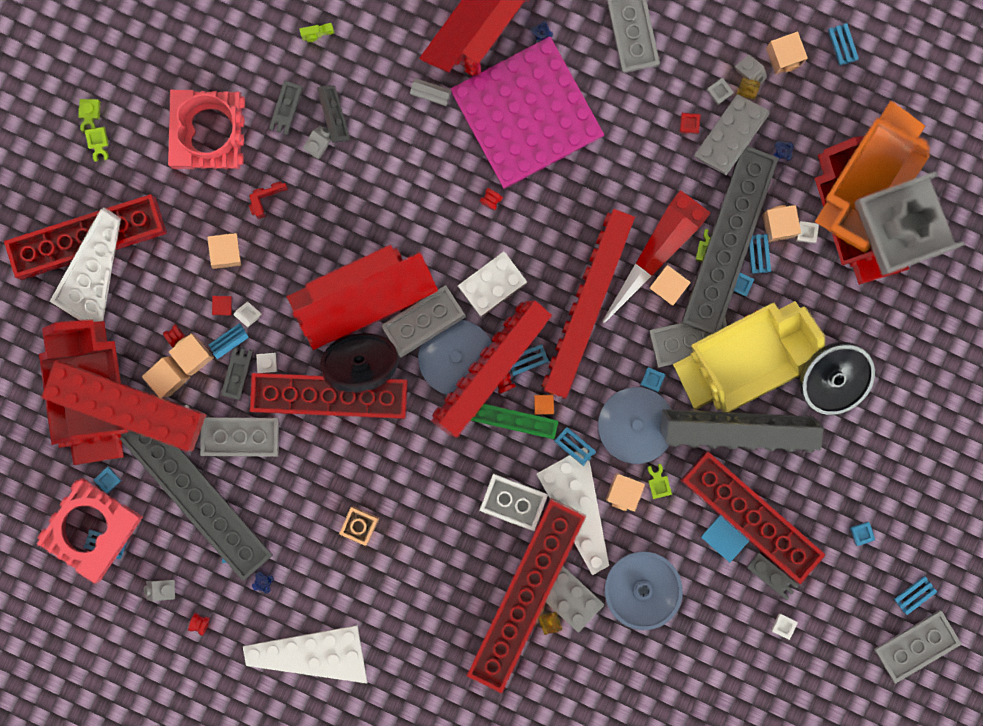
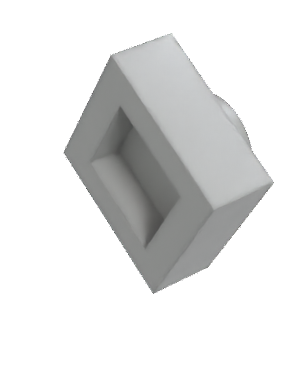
M723 78L706 90L717 105L734 93Z

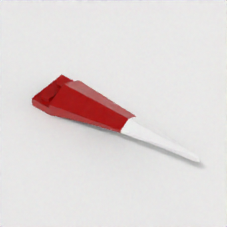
M680 190L667 207L603 319V323L701 227L710 215L707 209Z

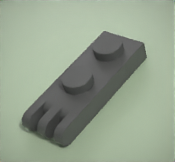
M287 81L283 82L269 130L274 131L277 124L276 132L281 133L284 126V135L289 134L303 90L301 85Z
M239 346L233 348L221 395L241 400L253 350L249 349L248 355L245 356L246 348L242 347L240 354H237Z
M759 552L746 566V568L785 600L789 599V596L784 593L785 590L791 595L794 593L788 586L791 584L796 589L799 586Z

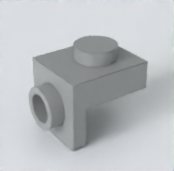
M750 55L735 66L736 71L749 81L750 87L753 89L762 84L767 78L764 66Z
M319 126L314 129L303 147L304 150L317 159L321 158L328 144L332 141L328 128Z
M175 580L146 581L144 596L149 601L175 599Z

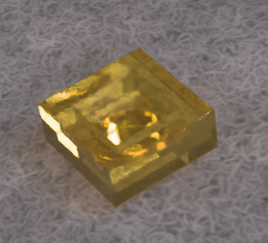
M742 77L737 94L755 100L761 82Z
M556 611L542 614L538 617L544 635L563 630Z

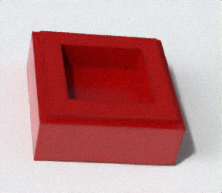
M681 113L679 133L699 134L701 114Z
M212 296V315L232 316L233 297Z

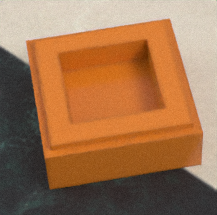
M534 395L535 415L554 414L553 395Z

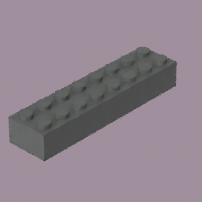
M662 409L660 433L665 442L670 446L687 444L690 447L707 445L710 448L726 446L730 449L745 447L750 450L764 448L770 451L780 448L790 452L795 451V449H802L805 452L821 450L824 430L814 416Z

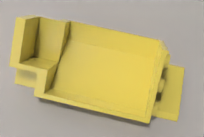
M796 301L778 309L773 302L692 344L693 352L691 355L674 363L673 366L694 411L713 401L717 410L721 409L722 412H731L801 376L807 361L818 350L825 347V336L805 306L800 308Z

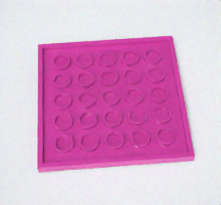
M551 36L481 72L479 76L475 75L450 89L503 189L604 137L602 129Z

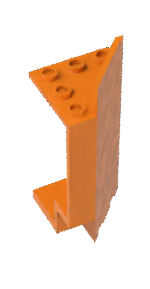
M890 101L881 117L876 118L826 198L827 203L818 215L815 223L846 241L847 244L867 253L871 244L854 202L916 179L930 157L928 142L919 137L925 125L896 103Z

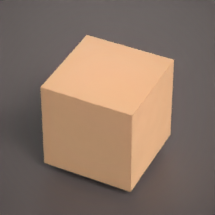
M798 32L772 40L766 47L775 75L784 71H793L802 66L808 59Z
M786 205L776 206L762 214L765 231L768 234V242L794 238L801 234L796 205L787 207Z
M237 233L207 237L212 269L241 266Z
M666 265L650 286V289L668 303L674 305L691 282Z
M194 334L181 339L169 351L183 371L191 376L214 358L201 340Z
M172 356L161 358L142 376L160 398L171 396L191 378Z
M615 473L606 501L613 503L612 506L626 511L629 509L635 511L645 484Z
M353 506L350 508L339 534L366 546L372 537L379 517Z

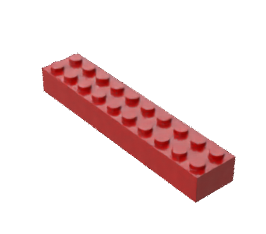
M613 209L612 213H607L602 225L606 228L604 231H600L596 244L599 245L598 249L594 248L589 259L592 262L591 267L587 266L582 278L585 280L584 285L580 284L575 296L578 298L577 303L573 302L568 315L572 317L570 321L566 320L562 333H565L564 338L558 340L555 348L558 351L557 356L552 357L548 368L551 369L549 375H545L541 386L544 387V392L562 399L567 398L635 216Z
M551 498L470 667L467 677L500 693L503 692L583 525L586 514Z

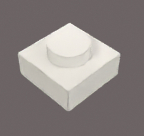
M799 221L801 234L796 237V241L815 244L817 242L819 225L817 223Z
M247 301L236 310L234 316L249 327L260 318L261 313Z
M277 353L256 354L257 373L278 372Z
M779 613L771 631L790 640L798 622Z

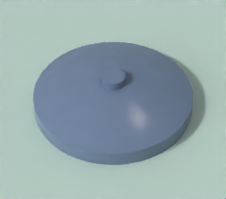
M461 320L420 346L418 354L420 371L427 383L435 390L446 395L450 392L453 393L457 388L456 383L461 377L465 378L469 373L468 368L470 365L480 359L481 351L486 346L489 347L492 342L479 326L469 321Z
M632 387L615 393L605 402L598 418V433L603 446L612 456L626 463L642 464L655 460L669 447L660 433L662 409L671 410L669 404L658 393L646 388Z
M634 552L619 559L610 569L604 589L607 605L615 618L622 624L637 630L655 629L670 621L677 613L683 595L682 581L675 567L664 557L651 552Z

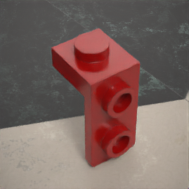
M276 182L271 184V188L253 190V194L249 195L252 203L249 204L252 216L256 215L258 219L266 217L260 199L288 190L287 184Z

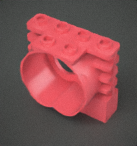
M170 90L168 166L172 169H240V165H243L244 156L241 153V146H244V135L241 134V127H244L245 124L244 115H242V108H245V97H242V94L238 91L194 92V90ZM204 110L221 111L228 116L232 123L233 129L230 138L216 151L209 153L198 151L192 144V138L196 133L192 124L193 118Z
M86 479L76 480L72 485V492L69 497L66 496L61 501V508L58 513L55 512L51 516L48 528L42 530L39 534L37 545L44 547L49 553H53L58 559H62L67 565L74 567L76 572L96 584L101 581L143 516L125 504L119 503L115 498L110 497L106 492L101 491ZM86 505L98 509L107 521V531L97 538L96 547L91 552L77 551L67 538V517L70 511L78 506Z

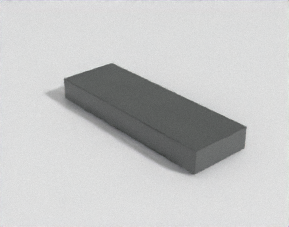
M335 85L318 87L317 91L332 143L347 142L350 140Z

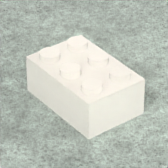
M502 252L460 283L458 288L480 318H482L524 287L527 281L507 254Z
M493 474L480 511L535 531L548 494Z

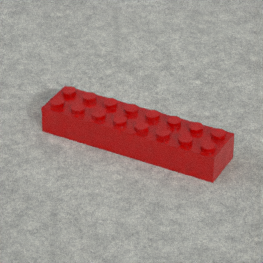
M152 194L106 208L121 218L115 250L167 234L157 199ZM100 211L4 241L14 277L24 280L70 265Z
M535 300L524 301V303L520 302L515 308L516 313L513 317L510 316L503 324L505 327L502 331H498L491 340L493 342L489 347L486 346L481 351L480 359L470 365L468 368L469 373L465 378L461 377L456 383L457 388L453 393L450 392L445 397L443 406L441 408L438 407L433 412L431 422L447 435L456 438L460 435L552 317V314Z
M59 361L54 362L41 397L186 451L194 450L206 417L205 413Z
M252 373L250 412L406 419L408 380L389 379L383 385L372 390L345 392L330 386L323 376Z
M708 451L704 452L680 479L685 486L796 583L801 584L824 558L825 554Z

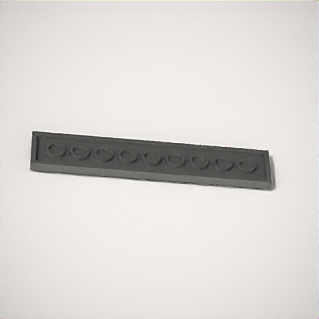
M747 146L736 161L681 321L682 324L711 335L721 329L779 159L778 157Z
M128 430V433L121 434L122 438L119 439L242 581H245L273 556L182 449Z

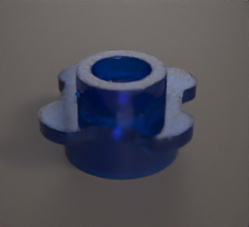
M545 21L531 28V33L535 35L537 43L549 36L553 37V32L550 31L548 23Z
M781 141L775 143L776 152L774 156L790 161L793 158V143H782Z
M262 572L256 573V579L252 584L253 590L263 591L265 594L271 591V582L274 581L273 576L263 575Z

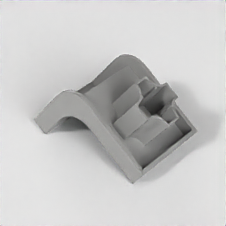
M937 172L921 176L854 202L882 275L965 245L964 241L955 244L930 181L938 176Z

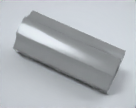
M417 78L413 81L410 95L443 106H447L451 94L450 89Z

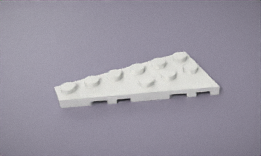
M105 208L100 210L50 300L51 303L80 321L93 320V322H98L104 319L121 219Z
M583 447L582 450L588 454V450ZM577 451L574 452V453L577 454L581 459L584 458V457H583L580 453H578ZM569 455L536 474L550 500L551 498L586 514V518L574 543L591 574L594 575L608 567L609 562L590 461H587L583 467Z
M358 625L243 646L246 666L368 683Z

